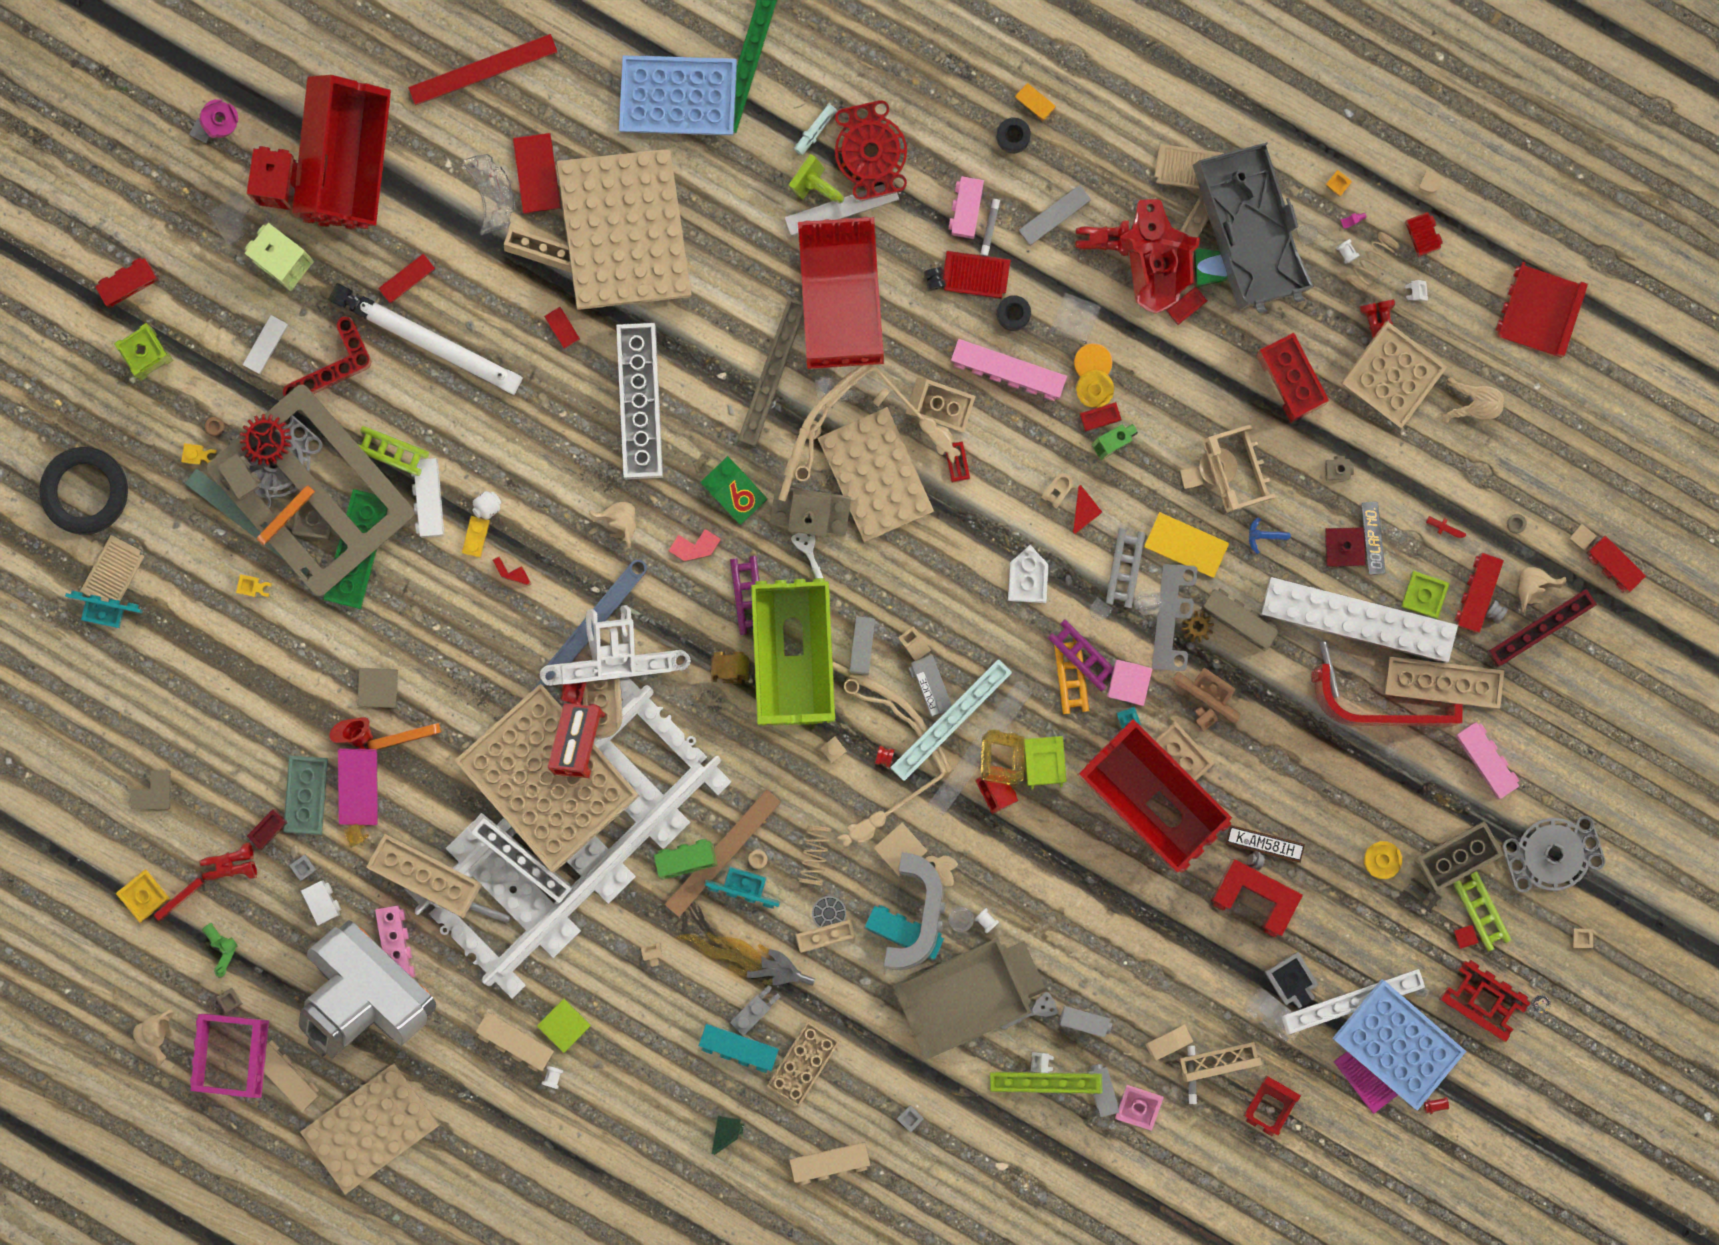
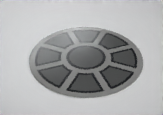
M833 896L820 898L812 909L814 923L820 928L845 921V905L841 900Z

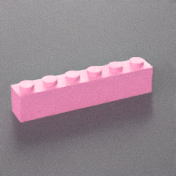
M958 339L951 359V363L954 364L953 367L961 370L965 368L971 369V373L978 376L988 375L990 376L989 379L995 382L1006 381L1008 386L1016 389L1019 386L1026 388V392L1037 395V392L1044 394V398L1051 401L1059 400L1067 378L1066 375Z

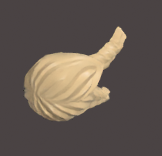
M1452 377L1447 379L1446 384L1448 386H1452L1463 394L1470 395L1474 401L1469 406L1453 409L1443 414L1442 421L1448 423L1454 417L1464 416L1494 419L1502 413L1504 397L1496 388L1489 386L1474 387L1459 383Z

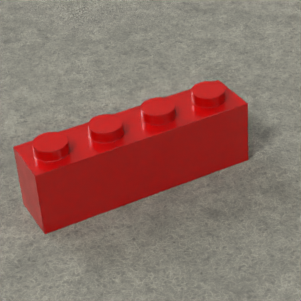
M1485 553L1475 557L1472 566L1475 567L1474 573L1469 575L1466 585H1469L1468 591L1463 593L1460 601L1463 604L1461 611H1457L1454 619L1459 628L1476 634L1480 633L1504 560Z

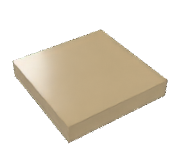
M903 823L897 826L874 847L877 853L898 876H900L899 867L902 852L915 854L920 857L927 852L926 848Z

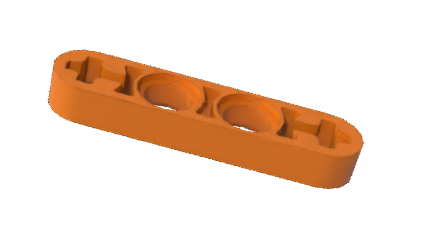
M307 485L257 537V540L264 546L311 498L315 491Z
M437 723L367 742L368 749L379 750L442 732L440 724Z

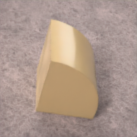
M914 626L898 637L915 661L931 651Z

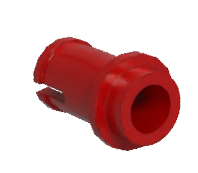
M1447 1097L1432 1101L1427 1099V1102H1424L1426 1114L1429 1113L1431 1115L1433 1112L1449 1109Z

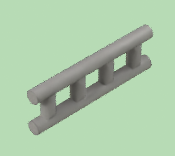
M1119 528L1106 604L1113 605V601L1116 599L1125 601L1124 607L1132 608L1145 533L1138 532L1137 537L1127 536V529ZM1124 543L1135 545L1134 556L1122 554ZM1121 562L1132 563L1130 575L1119 573ZM1117 580L1129 582L1127 594L1115 592Z

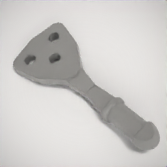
M1045 992L1036 1000L1030 1009V1014L1000 1028L1006 1030L1017 1023L1019 1024L1025 1018L1034 1015L1043 1017L1056 1015L1058 1013L1056 1003L1051 995Z

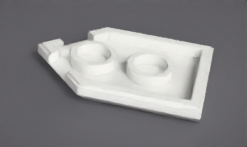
M1031 545L1010 562L1008 601L1046 603L1048 564Z

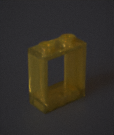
M997 729L988 730L982 736L981 779L1017 786L1024 779L1025 737L1019 736L1017 733L1000 732ZM991 743L1013 747L1012 769L991 766Z

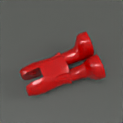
M1129 220L1122 221L1118 227L1084 226L1076 228L1077 235H1089V241H1076V248L1085 250H1115L1121 256H1128L1129 250L1122 246L1121 240L1109 241V237L1120 238V236L1128 232Z
M1394 299L1378 302L1377 306L1376 303L1359 306L1360 312L1366 315L1372 338L1376 336L1386 321L1393 325L1390 318V310L1395 306ZM1377 308L1380 313L1382 321L1381 323H1378L1377 320Z
M250 842L245 843L236 852H227L224 855L206 857L200 860V867L215 864L217 870L203 873L202 879L215 880L226 876L233 877L238 874H244L249 879L257 878V868L254 861L234 865L233 863L235 861L253 859L254 851Z

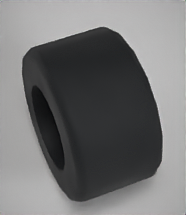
M1011 117L1000 123L996 139L1002 150L1016 154L1027 148L1030 142L1031 131L1024 120ZM1012 128L1018 129L1021 133L1020 140L1015 143L1008 141L1006 137L1007 131Z
M1012 295L1004 298L999 303L997 319L1003 328L1010 331H1019L1029 323L1031 307L1023 297ZM1017 306L1020 308L1021 317L1018 320H1010L1007 317L1006 312L1009 307Z

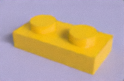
M471 516L462 554L481 558L490 520Z

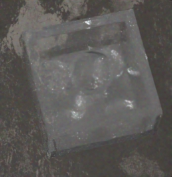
M1065 293L1051 331L1087 344L1101 306Z

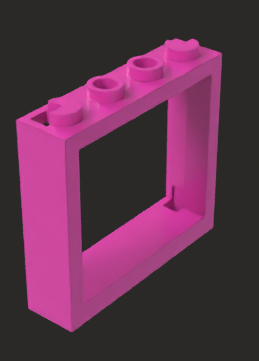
M198 1014L196 1020L197 1032L194 1039L195 1051L192 1059L193 1071L190 1078L191 1091L261 1098L269 1020ZM210 1021L253 1025L246 1091L204 1086Z

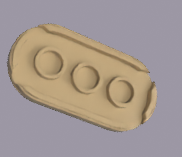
M620 678L588 681L586 683L583 705H598L605 713V717L599 720L595 735L597 738H608L614 735L622 724Z

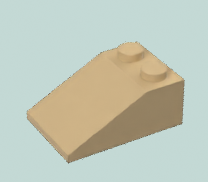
M917 377L909 402L924 418H933L938 425L964 433L976 396ZM907 407L905 414L919 418L909 407Z

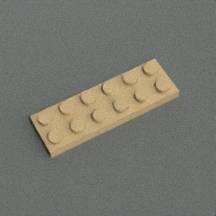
M1389 657L1385 695L1500 709L1504 670Z
M384 834L366 867L461 918H464L482 886L478 881Z

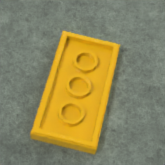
M1159 512L1144 548L1182 565L1195 566L1198 572L1214 579L1229 543Z

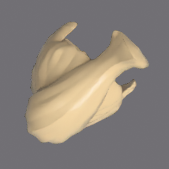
M618 502L602 512L589 510V515L593 522L606 520L608 525L617 532L616 534H610V537L623 539V541H626V547L631 548V538L636 528L633 518L635 508L632 504Z
M1524 568L1520 573L1519 578L1521 582L1518 586L1521 612L1525 613L1527 604L1543 603V600L1537 599V597L1544 593L1548 586L1558 589L1562 588L1566 582V577L1553 579L1539 568Z
M173 1010L148 1017L143 1023L135 1026L133 1031L136 1043L156 1057L157 1066H160L166 1059V1056L159 1049V1046L164 1041L165 1033L168 1032L170 1037L173 1036L169 1026V1019L174 1015Z

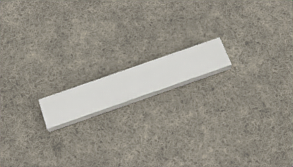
M882 184L874 187L876 192L881 193L885 190V185ZM867 190L856 193V195L863 197L866 195ZM895 193L859 201L853 195L844 197V202L841 204L832 201L787 216L785 220L790 235L793 236L799 234L798 222L843 219L897 201L899 197Z

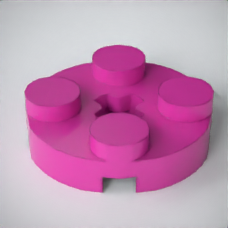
M220 99L209 101L199 113L200 124L211 138H224L232 134L239 119L234 106L230 103L222 102L223 100ZM217 114L219 117H223L221 123L215 120Z

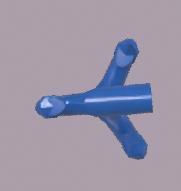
M1259 517L1252 522L1249 528V544L1256 554L1260 553L1255 539L1288 541L1291 538L1289 532L1256 530L1261 520Z

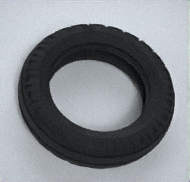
M92 447L71 448L57 455L44 470L39 488L40 501L48 518L59 528L73 534H94L111 526L122 514L128 498L127 479L119 463L108 453ZM80 464H90L100 468L107 476L110 484V496L106 505L100 512L89 517L70 515L63 509L58 499L57 491L61 477L67 470Z

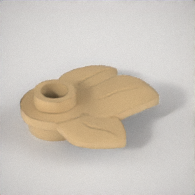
M935 856L926 857L925 860L935 863V869L942 885L953 886L954 880L951 870L956 868L958 863L949 856H942L940 858Z

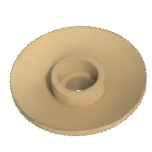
M1220 448L1221 454H1219V458L1229 483L1237 473V461L1230 451ZM1205 453L1199 463L1200 474L1207 483L1217 486L1207 453Z

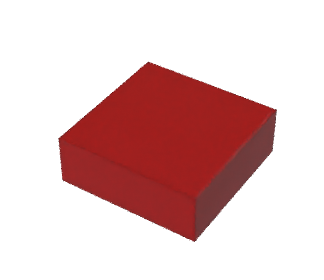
M1473 925L1454 930L1459 949L1478 943Z

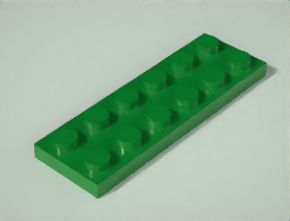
M353 489L346 515L362 533H367L387 515L388 508L376 494ZM341 538L339 539L334 561L348 549L347 544ZM377 549L324 595L323 600L361 610Z

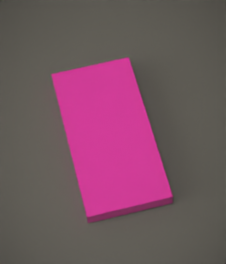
M338 749L339 824L378 825L377 749Z

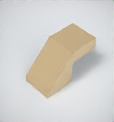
M1184 1024L1145 1045L1153 1061H1156L1192 1043L1193 1040Z

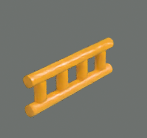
M1073 638V642L1063 644L1070 650L1077 641ZM1054 645L1063 714H1070V708L1080 706L1082 712H1088L1089 703L1085 675L1071 661L1064 662L1063 653ZM1081 649L1075 656L1083 663ZM1076 668L1078 680L1066 681L1065 670ZM1079 687L1080 699L1069 700L1067 689Z

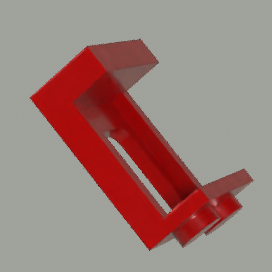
M1265 1076L1243 1116L1247 1118L1246 1122L1254 1127L1257 1124L1264 1127L1262 1131L1272 1137L1274 1134L1279 1136L1282 1126L1301 1095L1269 1076ZM1265 1094L1274 1097L1284 1104L1273 1126H1268L1254 1117V1112Z

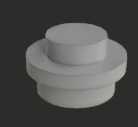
M1258 851L1250 854L1247 861L1249 867L1260 870L1264 864V856Z

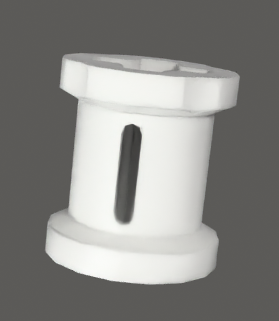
M1351 239L1336 247V250H1339L1345 259V264L1360 256L1351 245Z
M987 908L974 918L975 922L978 921L983 926L986 934L999 923L998 920H994L988 913Z
M547 1066L548 1071L545 1080L541 1084L558 1089L559 1086L557 1084L563 1070Z

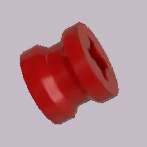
M879 746L875 764H885L886 767L890 768L895 749L888 750L883 746Z

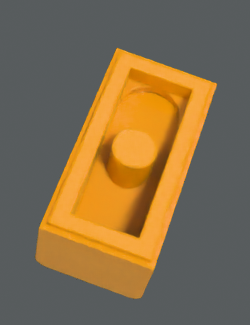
M1029 83L1015 96L1018 101L1042 122L1056 109V106Z

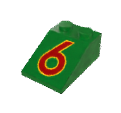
M728 456L700 482L740 526L768 500Z

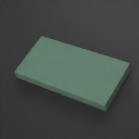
M289 755L284 819L288 823L283 827V832L322 835L328 758Z

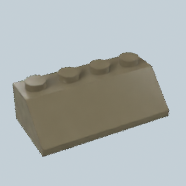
M1219 588L1217 591L1214 589L1201 610L1263 651L1268 650L1279 632L1276 630L1277 626L1268 620L1267 622L1261 620V615L1254 610L1250 612L1244 608L1245 605L1239 600L1235 599L1233 601L1228 598L1229 594Z

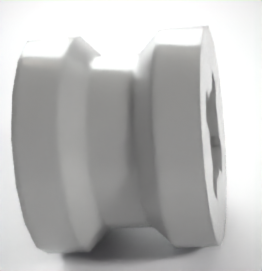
M1495 600L1487 610L1485 617L1492 618L1494 623L1498 624L1508 608L1500 606L1499 602Z

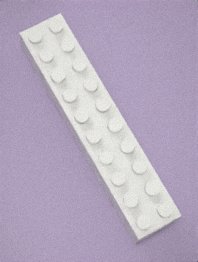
M1273 577L1269 579L1260 614L1263 617L1442 663L1449 662L1458 627L1456 624Z

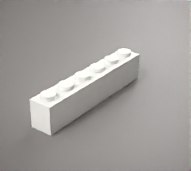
M481 813L470 825L469 829L472 834L558 903L572 889L566 880L556 872L552 873L541 860L484 814Z

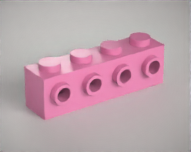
M400 905L376 909L382 950L412 978L415 977L414 966H410L409 958H412L411 948L407 947L406 939H409L408 930L403 927V920H406L404 909H400Z

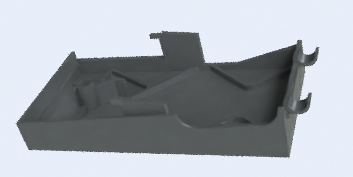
M1268 142L1202 159L1192 165L1238 310L1255 306L1258 313L1268 311L1264 303L1293 295L1297 303L1305 301L1302 293L1314 287L1295 246L1291 231L1299 226L1289 198H1286L1287 205L1285 206L1266 146Z

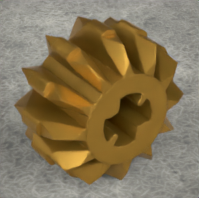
M1194 611V618H1188L1190 622L1187 620L1182 621L1188 627H1183L1181 630H1188L1184 637L1188 638L1192 635V643L1196 637L1198 643H1202L1201 636L1208 640L1209 637L1206 633L1213 634V631L1208 629V627H1213L1214 623H1207L1211 616L1204 619L1205 612L1202 611L1200 617H1198V612ZM1194 622H1198L1199 625L1203 626V629H1200L1201 632L1193 629V626L1196 625Z

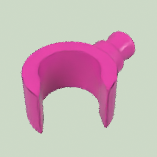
M1354 213L1350 217L1340 219L1343 229L1358 224L1362 219H1366V214L1356 215Z

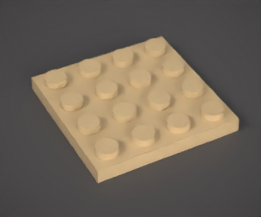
M1386 321L1342 380L1341 384L1402 429L1446 370L1447 366Z

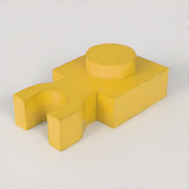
M184 443L181 462L201 465L203 460L209 463L211 461L208 459L209 454H216L217 450L209 449L203 451L204 446Z
M240 574L236 593L256 597V594L260 593L262 596L269 598L270 594L264 593L263 589L265 586L272 587V583L264 582L260 584V578Z

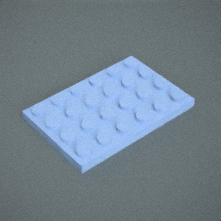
M623 55L619 131L734 136L737 59Z
M1383 979L1379 981L1332 1038L1417 1111L1467 1052Z

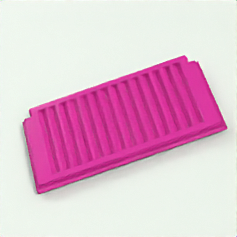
M1345 1052L1334 1061L1335 1065L1373 1114L1398 1096L1397 1093L1349 1052Z

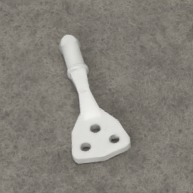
M804 533L793 535L791 541L797 549L807 555L815 578H823L820 571L821 568L818 567L813 554L815 535L810 537Z

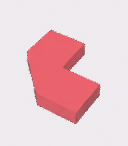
M706 529L695 545L678 535L669 552L683 561L707 557L713 554L721 539Z

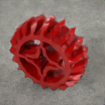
M265 414L261 415L262 420H259L256 415L254 416L255 423L250 419L247 421L251 425L249 428L243 425V429L247 430V432L240 433V436L245 437V440H240L239 443L246 444V446L242 447L241 450L249 451L245 454L247 458L253 455L251 458L253 463L258 458V465H262L263 460H265L266 466H269L270 459H272L274 464H277V456L280 460H283L284 458L281 453H289L284 448L285 446L291 447V444L286 443V440H291L292 436L285 435L290 432V429H282L286 426V423L282 422L279 425V417L272 421V414L269 415L268 420H266ZM263 424L271 425L264 433L254 430ZM276 428L281 435L280 445L273 440ZM251 435L258 439L256 451L252 449L250 444ZM257 435L264 437L269 435L270 438L268 439H270V442L274 443V445L270 443H264L263 445L261 443L263 441ZM267 447H273L277 450L271 455H260Z

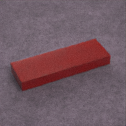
M423 253L378 289L391 304L433 272L435 267Z
M196 878L154 914L158 921L163 920L202 887L205 882L201 878Z

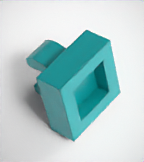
M1135 706L1116 713L1122 729L1132 719L1141 725Z

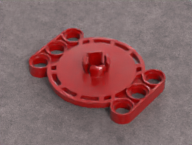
M883 100L844 108L835 115L837 125L843 127L836 140V162L844 176L856 184L853 188V196L859 201L904 191L907 186L906 178L899 174L906 162V140L899 127L891 120L885 118L889 114V105ZM877 105H884L886 112L884 114L876 113L875 108ZM865 109L868 115L866 118L860 119L857 116V111ZM841 113L848 114L849 121L841 123L838 120ZM889 125L893 126L899 134H895ZM841 136H843L844 140L842 142V147L838 148ZM899 138L903 141L904 149H900ZM868 144L878 149L876 156L868 157L864 154V149ZM838 152H842V159L844 161L842 164L839 161ZM900 154H904L901 166H899ZM847 167L853 176H849L843 168ZM901 178L904 181V185L901 188H895L893 185L894 179ZM878 182L885 185V190L881 193L876 192L874 189L875 184ZM864 187L867 193L865 196L859 197L856 195V189Z

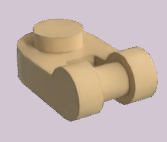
M1066 473L1056 476L1041 498L1045 501H1050L1052 506L1057 509L1073 486L1072 477ZM1054 489L1060 492L1058 498L1052 494Z

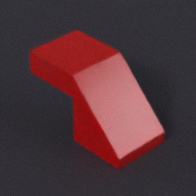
M500 557L493 559L502 578L527 586L532 584L522 566L508 573Z

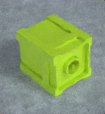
M147 323L140 326V329L123 340H118L114 343L133 375L141 381L165 363L169 364L174 361L157 339L155 330ZM138 345L146 347L143 355L136 353Z
M1063 736L1024 739L1023 747L1027 786H1031V790L1036 785L1060 784V787H1063V783L1067 782Z

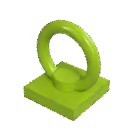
M810 154L789 183L790 188L802 200L805 199L810 190L815 188L818 192L838 204L844 202L843 195L820 178L825 168L815 156Z

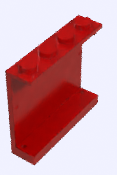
M1522 262L1520 267L1516 266L1513 277H1516L1514 284L1509 286L1507 295H1510L1508 302L1503 304L1501 313H1504L1502 321L1498 320L1496 325L1497 337L1563 358L1588 283L1582 281L1576 283L1525 266V262Z

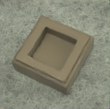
M233 987L216 997L225 1014L243 1004Z

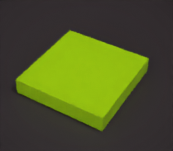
M1413 571L1401 607L1438 619L1450 583Z
M565 999L537 1025L563 1053L591 1026Z

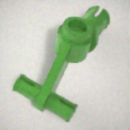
M209 923L202 931L211 941L210 945L219 948L223 954L214 970L215 975L218 978H222L226 974V969L238 945L232 937L228 939L221 936L213 924Z

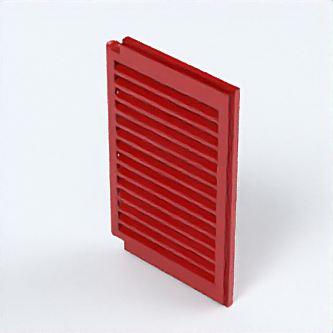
M946 251L943 279L946 283L944 290L1002 299V293L1006 294L1011 260Z

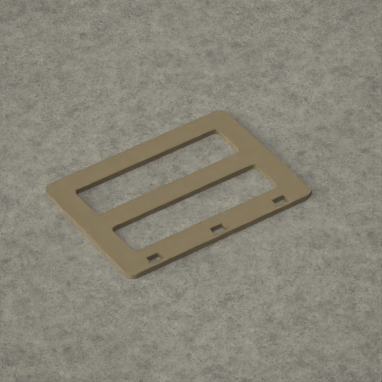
M298 385L265 414L266 420L272 414V421L279 417L280 422L278 424L280 425L296 411L302 410L389 509V513L367 533H362L287 446L284 449L289 453H281L284 459L280 460L278 456L276 457L277 466L300 492L307 485L315 491L308 501L348 546V549L328 567L322 569L285 526L268 541L311 591L317 596H322L414 517L415 512L413 507L305 385ZM263 424L254 430L264 433L271 425ZM274 433L273 440L280 445L281 440ZM253 435L250 437L252 449L258 446V439ZM257 435L263 441L261 442L263 445L264 443H270L274 445V443L270 442V439H268L270 438L269 435H267L266 437ZM239 436L208 463L207 472L262 533L264 528L261 525L265 522L270 524L276 518L275 514L255 492L243 500L238 499L232 488L229 490L222 482L225 477L218 468L219 464L235 454L245 456L249 452L248 450H241L246 444L239 443L240 440H245V437ZM267 447L264 449V451L268 455H271L277 451L273 447ZM305 566L313 574L309 579L300 571Z

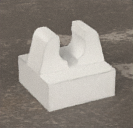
M1415 280L1405 286L1406 289H1412V295L1406 296L1408 300H1428L1426 281Z
M1032 1052L1031 1071L1045 1073L1052 1071L1053 1067H1048L1049 1060H1054V1057L1047 1053Z

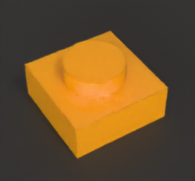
M1337 170L1325 186L1340 197L1352 181Z

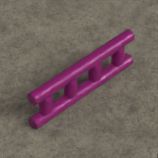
M750 556L749 563L738 564L737 558L730 559L740 635H747V628H753V620L746 621L744 612L745 609H752V601L743 602L742 591L750 590L751 585H755V581H760L756 556ZM751 570L752 582L741 583L739 572Z
M1064 619L1060 623L1064 629L1057 637L1051 633L1047 638L1102 692L1106 688L1103 681L1109 674L1112 676L1114 667ZM1069 634L1077 641L1070 650L1062 643ZM1082 648L1091 655L1084 663L1075 656ZM1096 661L1104 668L1098 676L1089 670Z

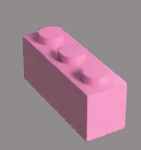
M961 176V181L956 182L955 192L958 193V199L953 200L952 211H955L954 219L950 218L948 230H952L951 235L974 239L984 180Z

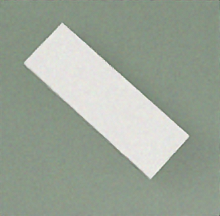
M271 315L243 365L261 374L288 324Z

